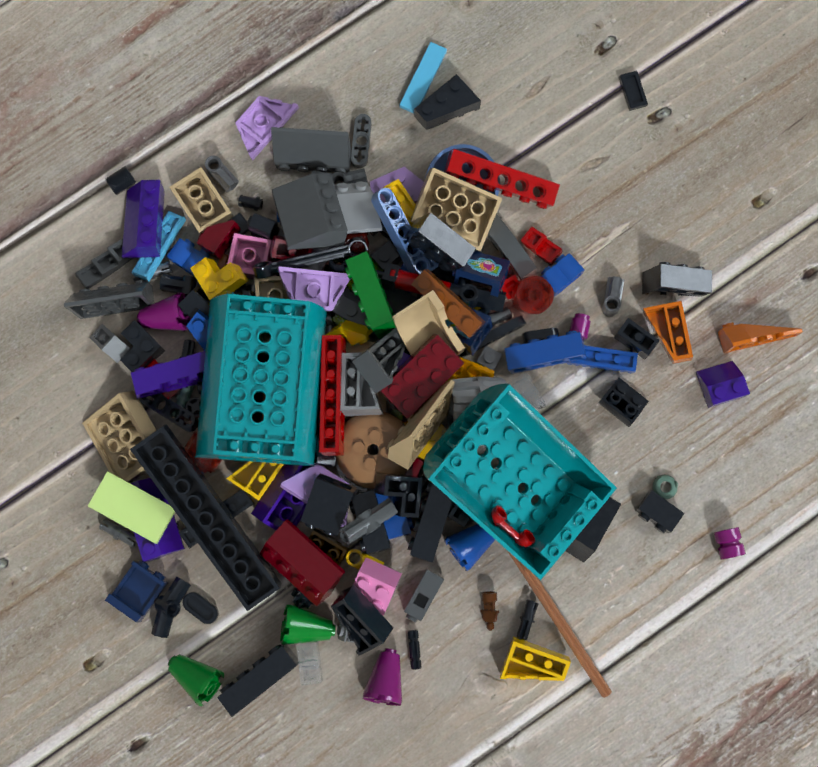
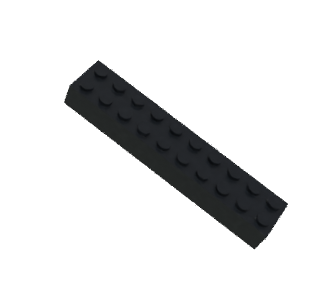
M167 424L130 449L247 611L280 589V580L260 555L257 548Z

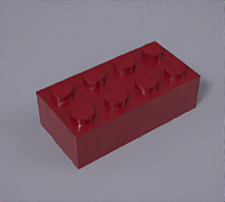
M433 334L394 372L392 383L380 392L408 419L464 362L439 335Z

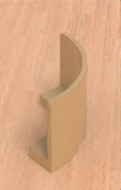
M433 290L393 316L395 327L410 355L415 353L433 334L439 335L457 356L464 352L465 347L452 326L447 327L445 320L448 318L444 305Z

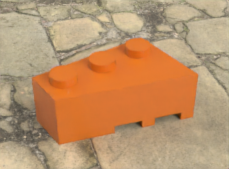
M682 301L643 308L644 316L660 340L671 362L675 364L691 361L693 354Z

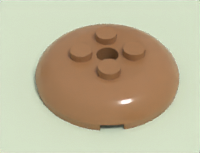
M383 412L384 415L354 416L345 423L344 456H336V459L343 474L358 486L375 489L377 473L405 475L408 471L388 459L389 450H387V446L392 439L395 440L397 438L399 429L402 425L405 426V424L387 412ZM372 444L377 445L379 448L377 455L369 453V447Z

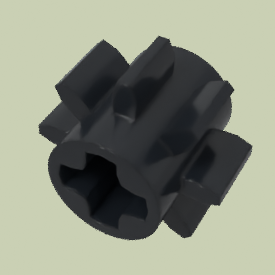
M294 588L291 593L294 597L292 603L299 608L306 607L309 609L313 603L297 588Z

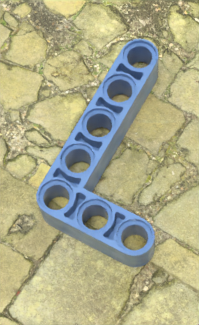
M382 188L372 195V204L408 272L420 275L424 269L431 271L437 268L439 265L437 262L426 258L423 255V251L412 247L405 238L411 226L394 193L388 188ZM380 194L384 195L385 202L381 201ZM390 211L393 212L395 216L394 220L391 219L389 216ZM399 228L404 233L403 237H401L398 233ZM408 245L413 250L412 254H410L407 250ZM417 262L420 263L422 267L421 271H419L416 267Z

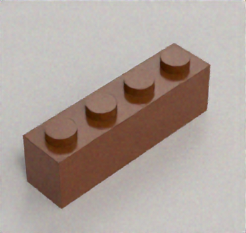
M424 269L411 284L423 296L433 290L444 305L447 318L469 338L485 323L478 314L429 269Z

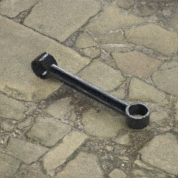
M353 237L345 245L274 262L263 261L252 267L255 278L263 279L278 273L279 266L298 268L349 255L354 257L361 253L352 252L350 246L354 242H361L364 245V250L361 253L367 251V243L362 237Z

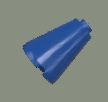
M479 524L444 539L446 546L449 544L452 548L450 552L462 567L465 566V571L470 570L495 541Z

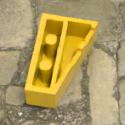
M249 461L226 479L257 500H260L284 464Z

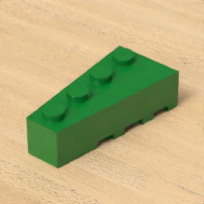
M366 251L345 260L348 266L345 270L349 279H353L354 284L351 286L354 294L359 295L361 300L358 302L361 312H365L367 316L364 321L368 330L372 329L378 339L396 328L393 321L394 313L388 301H386V293L379 283L380 278L370 255Z

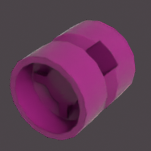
M739 527L714 532L716 543L720 544L718 548L720 560L746 554L743 543L739 542L742 538Z

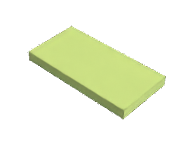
M108 471L88 504V507L155 544H158L175 514L171 505Z

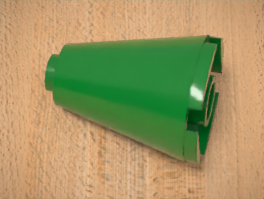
M286 604L283 615L287 616L282 621L280 634L282 645L330 640L331 636L335 635L336 625L333 624L331 619Z
M181 654L174 655L168 662V671L192 700L201 707L203 706L202 702H209L220 688V677L224 679V672Z

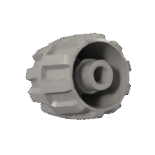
M479 376L452 379L455 381L447 415L448 427L454 423L478 393L494 385L507 384L506 380Z

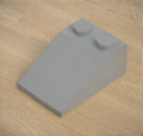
M359 181L350 184L338 183L334 185L348 229L347 234L382 231L379 215L371 201L373 191L367 182Z

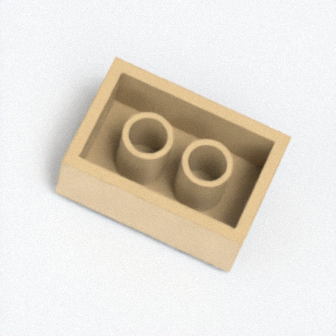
M202 167L169 187L200 234L207 227L226 222L233 217Z

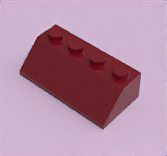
M288 519L266 541L260 552V555L277 569L315 606H318L332 594L345 573L337 563Z

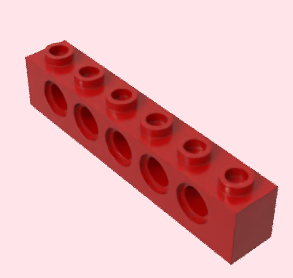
M456 149L450 150L444 173L458 179H465L469 184L474 186L477 184L483 185V189L494 192V190L501 191V195L512 198V195L519 197L518 200L524 203L534 202L537 207L542 209L554 206L560 184ZM464 163L468 164L470 167V172L468 174L462 171V165ZM481 169L486 170L488 174L486 179L480 177ZM499 175L505 178L504 185L498 183ZM517 181L522 183L523 188L521 191L515 188ZM534 187L540 190L538 197L533 194Z
M322 335L319 452L324 456H344L345 415L341 412L340 405L342 353H346V340L342 335Z

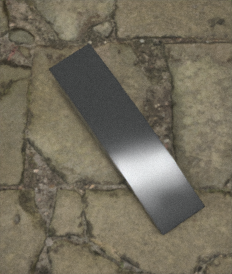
M496 214L487 236L505 260L510 261V265L521 279L537 267L512 232Z
M123 239L107 247L106 252L92 259L91 264L75 273V276L85 289L96 285L133 259L122 258Z

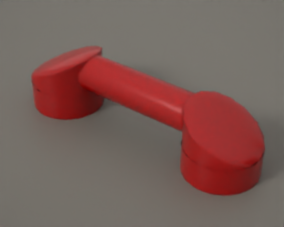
M496 506L492 509L491 515L494 524L511 536L518 545L529 547L535 542V537L529 530L525 529L519 534L504 521L507 519V514L501 506Z

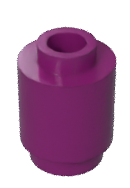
M575 313L569 331L580 332L583 340H587L591 324L590 316Z

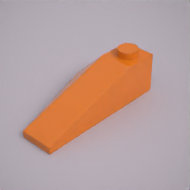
M732 322L722 325L723 328L718 331V336L723 353L725 354L795 337L803 331L800 328L751 324L734 325Z

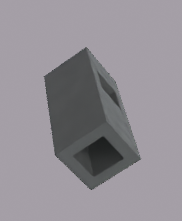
M429 570L425 572L404 610L407 613L406 618L415 623L417 620L422 621L444 581L443 578Z

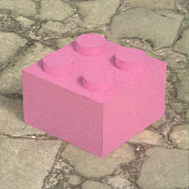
M234 233L227 264L231 262L239 265L248 279H254L255 274L252 266L259 262L271 261L272 257L269 251L272 240Z
M366 557L353 585L384 616L402 573Z

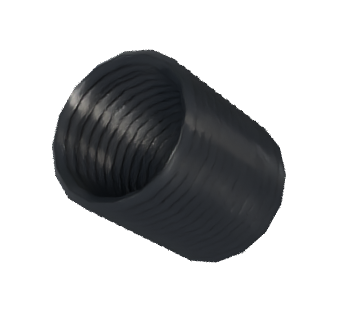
M126 166L105 178L115 195L120 194V192L122 193L123 190L125 191V189L130 188L131 185L133 186L136 183Z

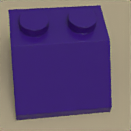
M733 361L696 371L708 408L744 398L750 394L744 375Z

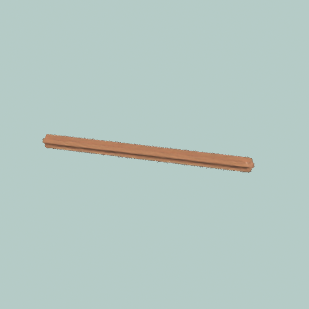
M508 551L601 696L604 698L612 693L611 689L539 579Z

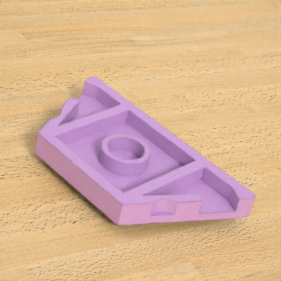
M258 96L235 122L252 160L271 141V127L282 128L299 109L296 103L288 104L283 103L282 100H271L268 97Z
M406 167L370 181V188L374 194L384 186L399 179L414 203H417L424 183ZM380 194L381 201L385 202L384 195Z
M278 267L279 275L289 299L310 301L320 305L326 311L334 309L346 285L351 280L346 273Z
M315 464L281 483L280 487L307 504L315 479L320 473L346 484L349 483L321 465ZM348 511L346 513L342 527L347 524Z

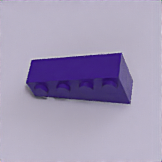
M205 351L169 362L158 363L152 367L135 369L131 373L137 399L194 386L198 382H202Z

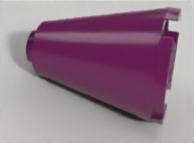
M177 293L141 309L139 314H137L138 323L143 328L189 330L186 326L192 318L185 315L178 306L186 295L184 293Z
M385 648V651L380 652L363 692L364 700L378 704L386 703V705L401 706L400 655L396 654L397 650Z

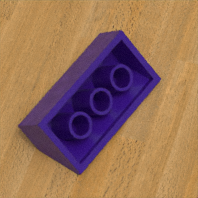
M141 180L127 190L122 258L160 257L165 195L160 180Z
M284 464L251 514L274 530H277L287 519L297 526L304 513L306 503L282 489L280 485L285 480L312 466Z
M151 478L131 483L169 504ZM174 515L158 544L134 532L143 562H150L185 549Z

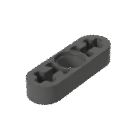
M367 114L358 115L354 124L351 161L357 168H363L368 163L372 122ZM362 120H366L367 123L364 126V132L361 131L360 123H362ZM359 137H365L367 142L364 145H358L356 140ZM358 150H362L363 159H361V162H357V159H355L358 158Z

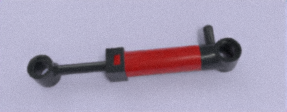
M348 257L329 260L330 272L346 273L345 268L348 266L345 260ZM387 263L385 271L376 269L379 278L382 279L383 289L394 292L395 289H400L422 295L411 285L419 274L400 270L399 265ZM460 277L458 284L442 281L471 309L476 307L479 291L474 285L466 284L467 278Z

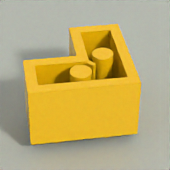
M205 257L190 268L209 300L219 295L231 294L249 281L241 267L231 262L222 269H219L215 260Z

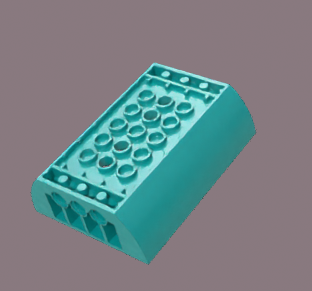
M223 294L210 300L195 457L314 466L321 389L322 335H325L327 314L323 307L310 301L237 294ZM264 332L270 334V341L266 343L261 342L259 339L260 334ZM261 352L267 353L269 355L268 361L260 362L257 359L258 354ZM257 392H263L266 396L265 400L261 403L254 400V395ZM255 412H261L264 415V419L262 422L256 423L252 420V415Z
M506 383L494 385L478 393L426 454L423 465L425 476L540 580L617 489L510 384ZM480 445L485 446V452L482 455L477 453ZM497 457L499 464L497 467L492 468L491 461ZM525 483V490L519 493V484ZM534 495H538V502L532 505V497ZM496 506H501L507 514V519L504 521L519 534L525 529L529 530L534 535L535 542L529 547L518 545L511 536L494 524L491 515L492 509Z

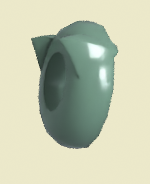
M659 475L655 478L652 489L665 500L671 499L677 493L678 482L670 475ZM664 481L669 482L671 485V489L667 493L660 489V485Z

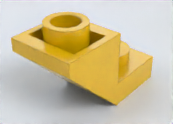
M345 320L332 328L326 335L345 336L351 346L357 343L362 345L370 339L368 336L373 331L372 329L368 330L365 325Z

